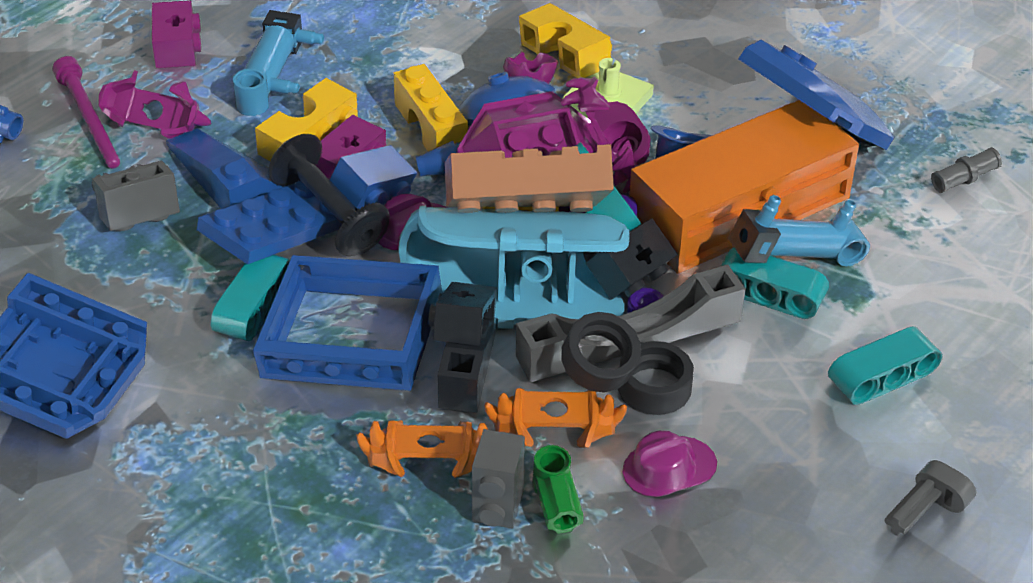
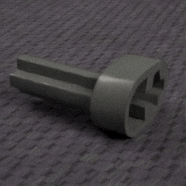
M932 460L916 475V486L887 515L884 521L887 525L891 526L892 533L895 535L900 533L905 535L934 502L951 512H962L975 498L976 488L970 479L961 472L943 462Z

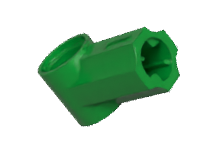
M547 445L541 447L534 456L532 488L539 496L547 528L556 531L557 534L572 532L574 528L583 524L584 515L570 471L571 456L562 447Z

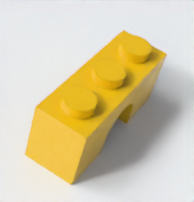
M551 3L519 16L521 45L536 54L540 52L547 54L559 50L560 68L576 78H586L599 72V62L604 58H611L612 44L610 36Z
M421 64L393 72L395 106L408 124L419 121L422 130V144L429 152L452 140L454 143L461 142L468 131V121L427 66Z
M328 78L323 79L303 93L304 117H291L278 111L255 127L257 154L271 161L275 151L285 141L301 134L315 135L321 141L351 115L358 117L357 94Z

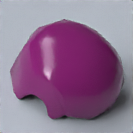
M520 52L514 58L507 57L504 61L503 69L504 72L508 73L509 77L529 76L550 84L555 74L558 60L541 52L533 60H527L524 52Z

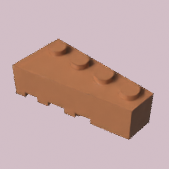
M611 144L597 145L595 153L580 154L578 151V146L562 147V150L551 152L548 156H543L538 148L513 152L512 158H505V152L502 150L451 153L445 161L446 206L457 207L458 212L461 213L478 212L481 210V207H495V211L500 213L518 211V207H533L534 212H552L556 210V207L570 206L571 212L591 211L593 206H596L614 190Z

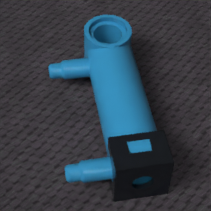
M269 10L262 23L263 35L244 70L237 72L233 76L235 106L239 113L246 116H256L266 112L269 108V94L271 91L286 94H297L299 92L300 85L298 83L277 78L289 55L296 54L302 43L322 44L324 42L323 34L302 30L301 14Z
M771 195L761 210L743 209L728 237L742 260L753 263H766L769 256L835 258L842 266H853L862 261L870 250L869 241L851 219L856 208V204L852 200H846L836 216L828 222L775 219L774 217L778 212L781 199L776 195Z

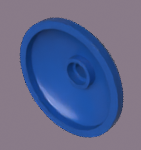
M501 72L489 76V82L472 91L458 109L468 121V126H471L486 103L550 91L556 94V91L552 85L545 81L529 76L509 77L507 72Z

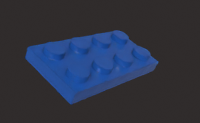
M298 181L295 184L278 190H272L261 196L247 199L241 203L198 217L197 231L248 265L337 231L342 224L301 181Z

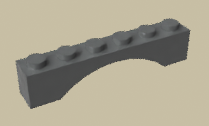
M727 264L695 273L663 298L644 308L618 317L624 319L636 331L641 343L648 341L669 343L741 322L745 288ZM551 313L516 323V358L530 382L566 372L561 361V347L574 322L578 319L565 318ZM585 336L579 342L582 355L591 364L622 356L619 348L612 341L602 336Z

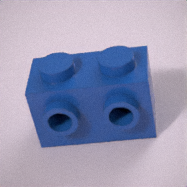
M389 145L341 157L330 181L357 209H360L369 203L384 205L395 196L409 194L411 192V184L417 172Z

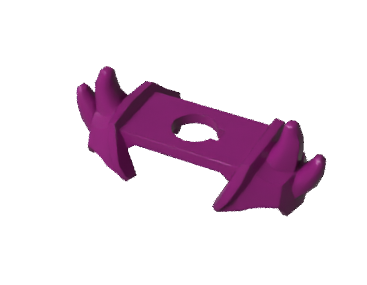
M134 70L130 78L109 82L103 85L99 93L98 105L100 109L112 121L117 122L118 127H123L125 121L158 128L162 136L171 139L185 132L192 131L195 126L211 125V120L200 111L199 104L191 98L185 81L175 83L170 87L169 91L179 97L176 98L135 88L138 71ZM153 101H159L163 106V112L159 118L150 120L143 111L144 105H148Z
M594 76L591 79L580 77L567 81V87L578 88V90L565 96L561 100V105L578 104L579 111L586 112L602 144L608 145L609 143L594 117L595 111H608L610 109L608 101L596 90L599 80ZM629 140L624 143L618 152L612 150V168L615 171L613 174V185L617 186L627 180L623 188L624 193L630 191L631 169L638 166L634 161L633 150Z

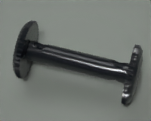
M301 134L285 141L271 158L268 171L271 181L277 186L283 187L301 181L342 224L335 238V246L340 254L356 256L373 248L387 231L390 219L388 209L380 203H369L360 209H357L316 166L318 161L321 160L323 146L315 135Z

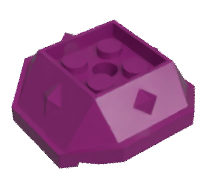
M553 91L484 104L458 146L456 153L502 150L505 152V158H512L513 152L538 148L543 156H548L551 152L562 150V147H572L580 142L589 153H595L599 142L590 120L571 105L562 106V98ZM570 206L559 207V212H571Z

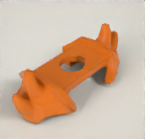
M517 388L515 394L509 398L504 392L498 397V407L489 402H486L484 405L489 419L494 423L495 431L525 436V447L533 446L534 441L527 431L530 427H580L584 431L577 440V446L579 448H589L592 442L602 437L614 435L616 426L622 421L627 412L625 404L614 408V398L612 395H606L603 400L597 397L595 391L589 390L585 392L525 391L522 388ZM555 401L561 402L567 407V412L558 417L550 416L545 411H541V407H545L548 403Z
M402 420L388 421L387 428L381 430L379 422L373 421L370 427V438L360 432L356 436L361 451L367 456L370 467L377 466L389 473L402 477L405 471L399 460L403 457L453 458L458 461L452 471V476L456 478L472 471V465L483 429L488 430L485 423H480L476 431L472 428L471 422L462 421L459 422L458 426L404 425ZM432 435L438 437L444 443L427 448L419 445L418 440L423 436Z

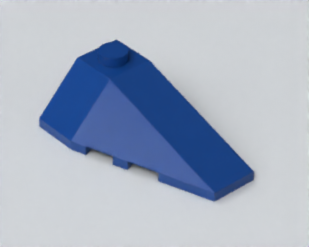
M198 128L166 140L169 149L220 209L261 196L272 190L283 188V186H277L271 181L268 172L269 167Z

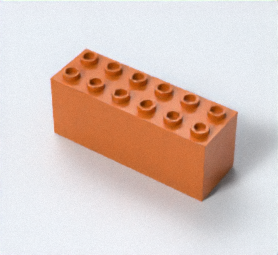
M797 100L632 168L629 196L633 197L637 204V218L641 225L653 218L678 254L667 264L679 274L729 252L734 246L728 237L742 210H761L771 195H776L781 199L778 212L774 218L801 220L849 199L859 143L836 123L827 119L802 101Z

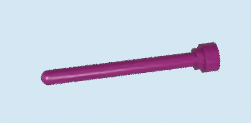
M72 56L59 58L52 67L57 81L69 88L107 166L111 169L117 168L120 165V159L80 82L83 72L77 59Z

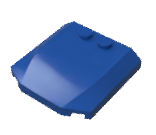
M759 40L745 47L738 60L851 133L885 150L888 149L895 136L867 104L814 69L817 65L816 62L801 53L799 54L790 47L784 45L780 50L763 40Z
M27 273L8 295V308L0 316V411L65 439L104 420L145 365L147 322L30 273Z

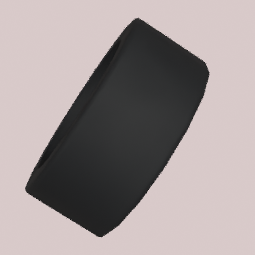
M604 312L585 314L574 322L561 347V361L566 373L576 384L595 392L605 393L620 388L629 380L641 358V342L636 331L624 319ZM596 335L612 341L619 348L623 357L621 366L609 370L598 368L589 363L579 348L581 338Z
M659 341L641 343V358L629 380L618 388V391L625 403L632 409L642 413L663 415L675 412L683 407L691 396L694 365L689 355L675 345ZM623 357L620 359V366L623 362ZM661 369L671 373L678 381L672 385L655 387L639 382L633 375L642 370Z

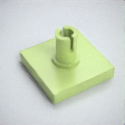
M612 58L602 59L599 62V72L586 78L591 79L595 76L599 80L596 90L608 102L618 101L627 104L637 114L653 96L654 85L621 73V63L615 60L613 65ZM572 87V88L563 96V98H564L565 96H567L568 94H570V93H572V92L578 90V88H573V87ZM571 104L573 108L588 118L586 112L579 111L578 104Z

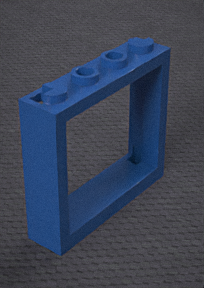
M292 255L253 349L260 378L411 391L432 328L428 324L430 307L432 303L436 304L439 294L443 293L439 266ZM306 291L419 300L402 351L286 342Z

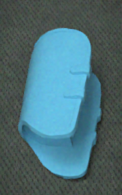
M425 205L420 206L419 209L411 214L400 234L398 247L400 263L438 265L443 293L451 282L497 287L494 324H497L498 329H513L516 323L551 313L571 319H580L585 314L594 312L611 313L616 316L624 314L625 303H623L621 295L611 300L586 265V260L584 259V252L624 251L628 247L629 229L610 216L591 213L534 212L527 210L500 213L496 212L495 209H481L478 212L461 213L458 212L457 208L426 207Z

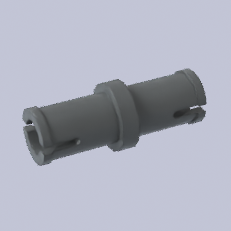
M990 147L974 156L960 157L955 161V164L932 173V184L939 193H943L962 183L971 184L978 179V176L1001 167V156L995 148Z

